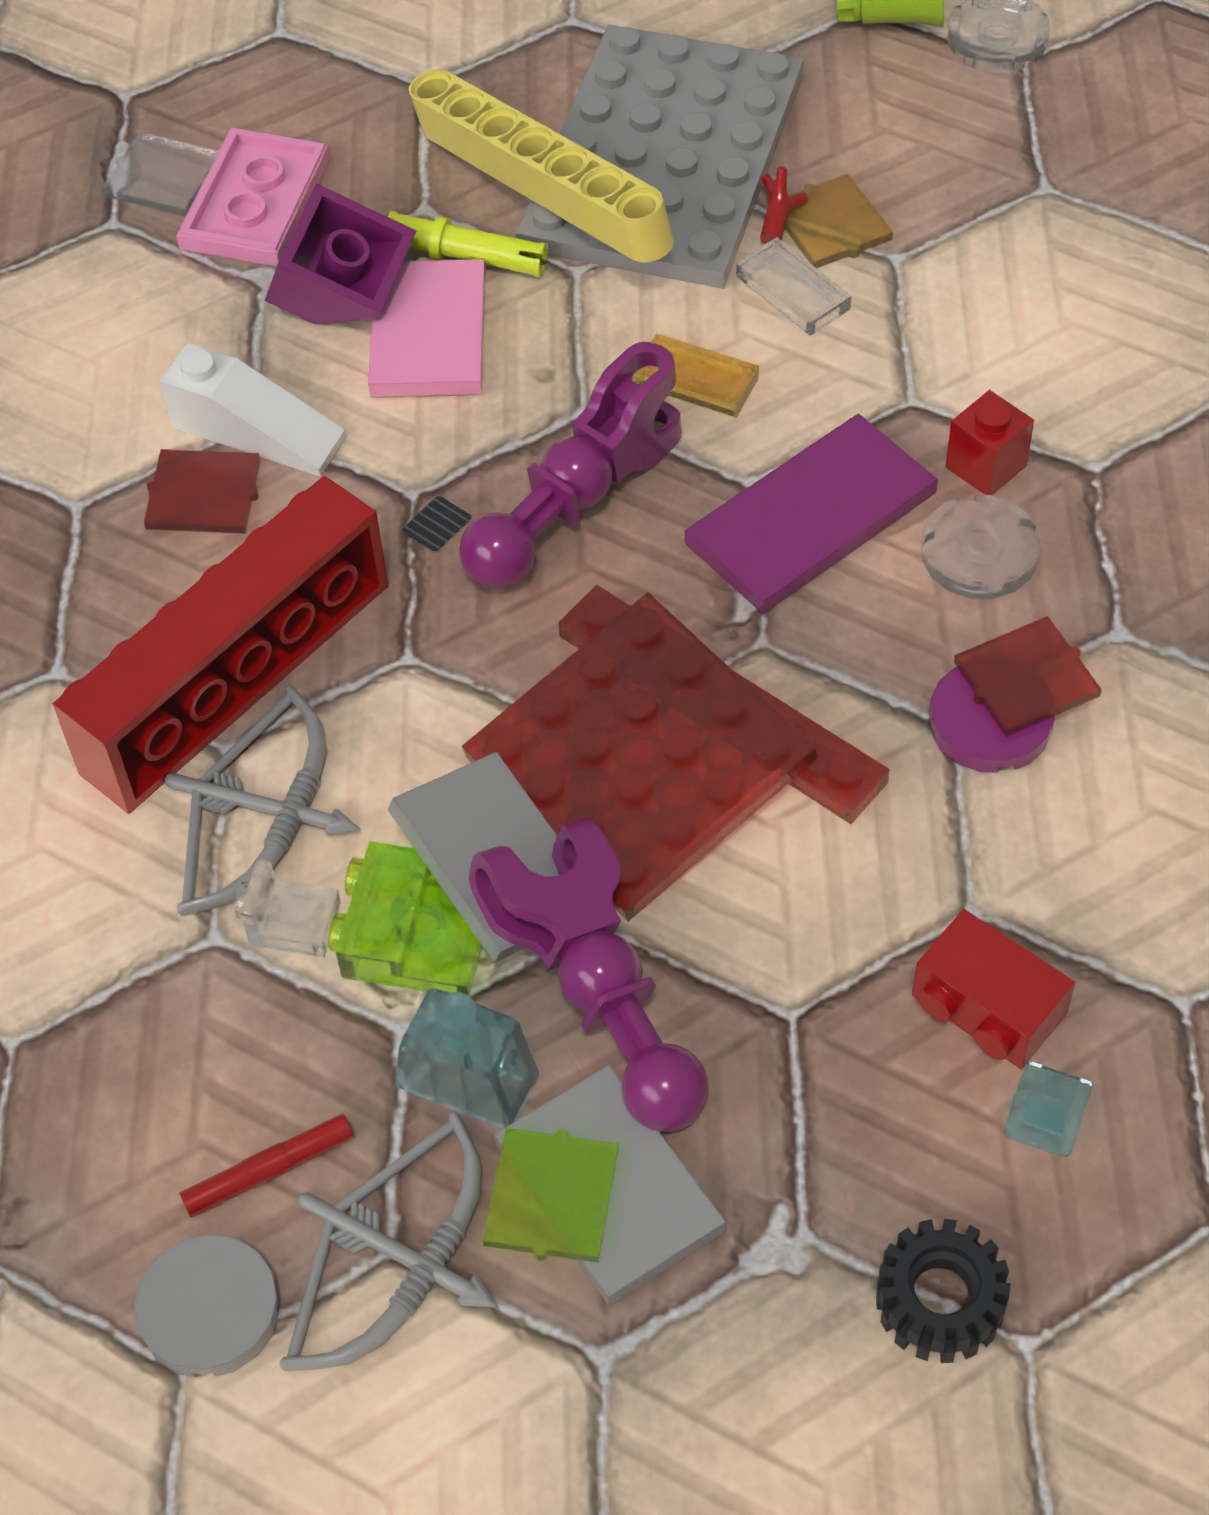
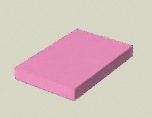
M231 128L176 235L179 249L277 267L316 183H320L331 159L329 144Z
M484 259L403 261L378 319H372L368 376L370 397L482 394L485 303Z

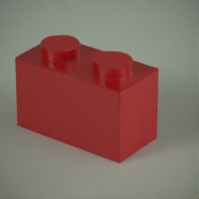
M963 908L916 963L912 996L918 1000L920 1006L933 1018L942 1022L950 1021L971 1035L978 1047L986 1054L998 1060L1006 1059L1022 1070L1067 1015L1076 982Z

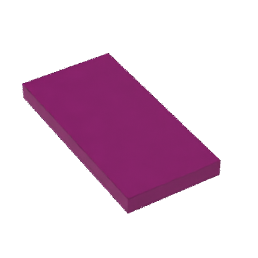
M858 413L685 530V544L763 614L937 492L938 479Z

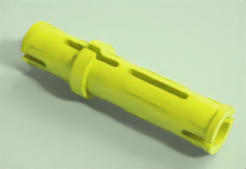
M390 211L387 216L416 230L409 249L428 252L431 259L444 260L445 257L460 260L484 259L485 265L531 274L538 278H541L546 266L541 265V260L547 261L548 243H537L452 225L449 218L440 216L435 221L399 214L396 211Z

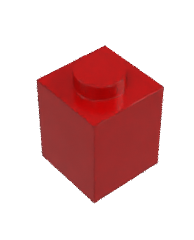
M989 389L951 421L945 467L990 498L1027 466L1034 419Z

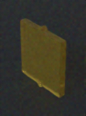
M849 174L815 186L806 184L804 190L789 195L791 197L804 192L808 196L806 203L795 207L788 214L784 229L814 269L848 256L850 258H857L859 252L893 240V231Z

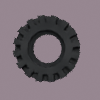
M932 1219L919 1222L918 1233L915 1235L907 1227L898 1234L896 1246L892 1243L889 1244L884 1252L883 1264H880L876 1292L877 1310L882 1309L880 1322L886 1332L892 1329L896 1331L894 1343L903 1350L906 1349L909 1343L917 1346L915 1357L928 1361L930 1351L940 1352V1363H953L956 1352L962 1351L966 1360L977 1355L980 1343L987 1348L994 1340L997 1328L1001 1327L1010 1296L1011 1283H1006L1009 1269L1005 1259L997 1262L996 1258L999 1250L997 1245L990 1239L982 1246L978 1242L980 1230L971 1225L968 1226L965 1235L955 1232L957 1220L944 1219L942 1230H934ZM933 1268L952 1270L961 1275L966 1281L970 1290V1300L965 1307L955 1313L940 1314L927 1309L916 1296L914 1284L917 1278L925 1271Z

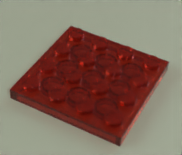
M649 592L461 746L465 757L471 763L497 752L557 836L564 824L583 818L591 819L600 828L621 863L620 879L613 892L612 904L627 922L817 760L816 747Z

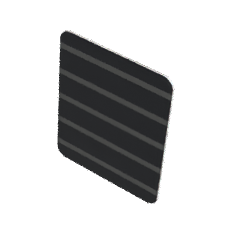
M437 496L402 528V532L431 551L436 552L466 525L472 517L448 500Z

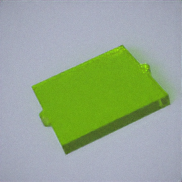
M506 1128L483 1236V1246L534 1253V1257L538 1261H544L549 1255L599 1263L619 1144L569 1137V1133L563 1129L558 1130L553 1135Z

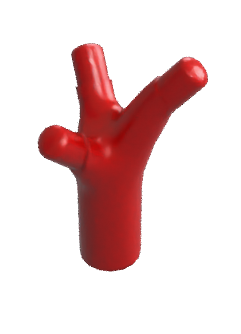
M783 166L777 168L775 180L769 174H765L761 178L767 190L768 205L760 240L770 246H777L781 243L788 214L795 207L808 201V196L804 192L791 197L788 195V169Z

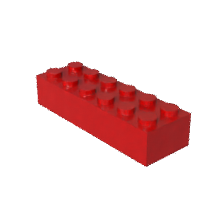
M323 475L306 491L297 493L290 500L288 506L263 527L253 530L247 536L244 543L219 564L210 566L203 573L200 580L175 601L161 607L155 617L131 638L117 644L109 656L87 675L68 685L62 695L52 704L78 774L127 814H130L165 783V777L168 774L177 773L388 588L389 584L376 510Z

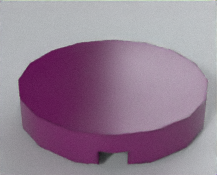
M975 660L953 668L938 681L930 699L929 723H931V728L934 731V740L940 750L957 764L979 772H998L999 767H1009L1015 765V770L1029 765L1045 750L1053 731L1055 721L1053 699L1043 682L1024 667L1003 660Z

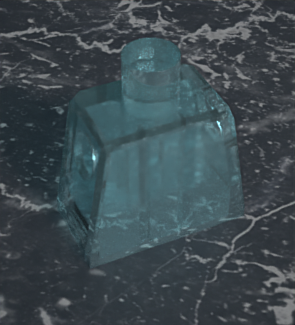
M435 988L429 989L402 1038L399 1046L394 1083L397 1088L504 1129L518 1120L540 1075L518 1021L511 1016L475 1003L466 994L447 993Z

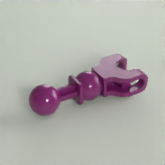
M638 342L627 348L603 371L592 391L586 408L572 422L574 436L562 438L552 444L543 455L540 466L532 463L527 468L532 492L510 514L501 512L488 513L470 523L462 535L459 547L461 563L470 578L482 586L493 589L508 588L519 583L526 577L533 566L536 554L534 539L557 516L575 526L581 520L579 509L590 508L602 500L610 488L611 480L619 484L631 472H644L654 468L678 443L682 435L681 415L678 409L664 401L676 384L674 357L669 350L651 342ZM649 365L659 368L657 372L652 374L640 386L636 385L633 381L634 373L640 368ZM655 421L665 424L663 428L653 430Z
M586 818L563 825L553 844L552 858L559 876L545 877L530 871L510 847L497 846L475 853L470 866L469 883L472 893L492 931L512 944L527 947L537 953L548 971L559 967L558 980L562 994L575 1009L587 1013L581 1023L585 1033L605 1026L609 1028L628 1062L622 1077L621 1092L623 1102L630 1115L644 1127L659 1132L677 1131L693 1123L702 1113L708 1100V1076L703 1064L692 1052L681 1046L661 1041L643 1009L644 1004L656 985L651 977L642 980L643 968L638 953L626 939L614 935L621 922L612 904L613 892L620 879L621 863L600 828L591 819Z

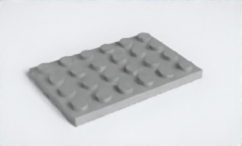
M608 24L560 135L648 183L662 193L675 241L673 249L666 256L656 261H634L530 200L517 229L516 238L537 243H548V255L724 289L762 188L761 178L767 174L802 80L804 58Z

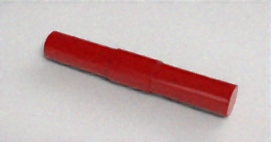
M342 1113L295 1137L260 1151L242 1160L241 1163L179 1192L180 1197L191 1218L238 1194L293 1170L292 1168L353 1139V1132Z

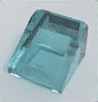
M1027 1062L1010 1108L1004 1129L1005 1136L1047 1152L1068 1157L1071 1154L1093 1083L1034 1062Z

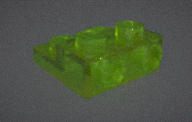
M369 841L364 859L352 857L348 865L345 892L346 895L352 896L347 914L336 912L330 924L328 948L330 951L336 952L341 977L469 999L483 946L414 848Z

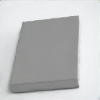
M497 752L492 753L392 798L388 808L389 813L492 961L496 963L526 948L512 944L492 931L472 893L469 883V871L475 853L497 846L510 847L532 872L545 877L559 876L552 858L553 844L557 835Z
M607 1065L494 1134L496 1146L608 1306H611L726 1232V1221L660 1132L644 1127L627 1111L622 1098V1081L610 1065Z

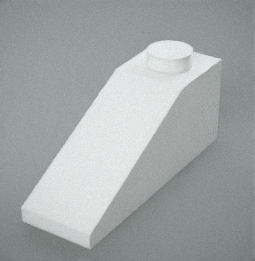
M187 342L159 381L172 428L321 477L346 439L344 428L238 358Z

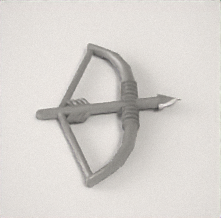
M287 686L285 689L286 695L199 779L176 773H170L165 777L167 787L192 794L182 902L177 905V912L182 916L207 911L237 901L261 883L281 856L287 852L288 846H290L301 822L325 828L326 835L361 830L339 809H334L332 814L307 808L320 784L319 778L326 753V745L321 720L293 686ZM293 703L305 718L309 746L303 769L296 773V777L283 801L243 791L239 777L226 776L220 772ZM235 806H241L276 815L267 833V837L264 839V849L247 872L223 890L193 899L201 809L204 808L207 811L211 810L215 813L225 814Z
M452 1111L448 1117L449 1121L337 1205L333 1206L307 1192L299 1196L298 1205L303 1210L323 1220L324 1224L287 1357H283L280 1360V1368L282 1370H316L349 1365L381 1347L409 1316L414 1315L415 1309H418L420 1301L424 1300L425 1294L430 1291V1286H433L434 1283L460 1296L458 1298L459 1306L499 1308L479 1276H473L469 1281L445 1268V1264L450 1261V1256H453L455 1249L460 1246V1241L464 1240V1233L480 1198L482 1165L471 1136L458 1112ZM454 1131L464 1154L462 1189L450 1217L440 1223V1228L436 1229L435 1235L430 1238V1243L426 1244L425 1250L418 1253L380 1232V1215L367 1207L365 1208L359 1202ZM349 1209H351V1215H349V1214H347V1213H345V1212H347ZM334 1227L338 1228L339 1231L333 1233ZM330 1242L351 1254L372 1247L410 1268V1273L406 1274L405 1280L399 1285L400 1288L395 1290V1296L393 1295L389 1299V1308L364 1334L332 1352L299 1356Z

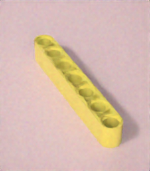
M442 69L430 70L420 74L411 82L409 94L424 135L432 142L634 261H656L666 256L673 249L675 241L663 196L655 187L448 71Z

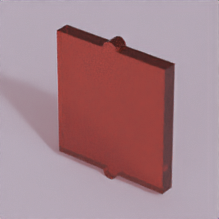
M161 449L154 480L146 485L150 497L144 518L145 529L246 534L252 501H256L259 498L258 490L255 486L260 465L259 453Z
M1048 616L954 656V664L974 691V702L985 706L1006 737L1098 698L1102 691L1101 687L1081 662L1080 649L1070 647Z

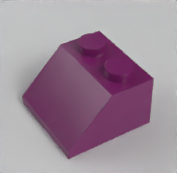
M316 183L277 264L265 301L313 324L378 319L416 234V230Z

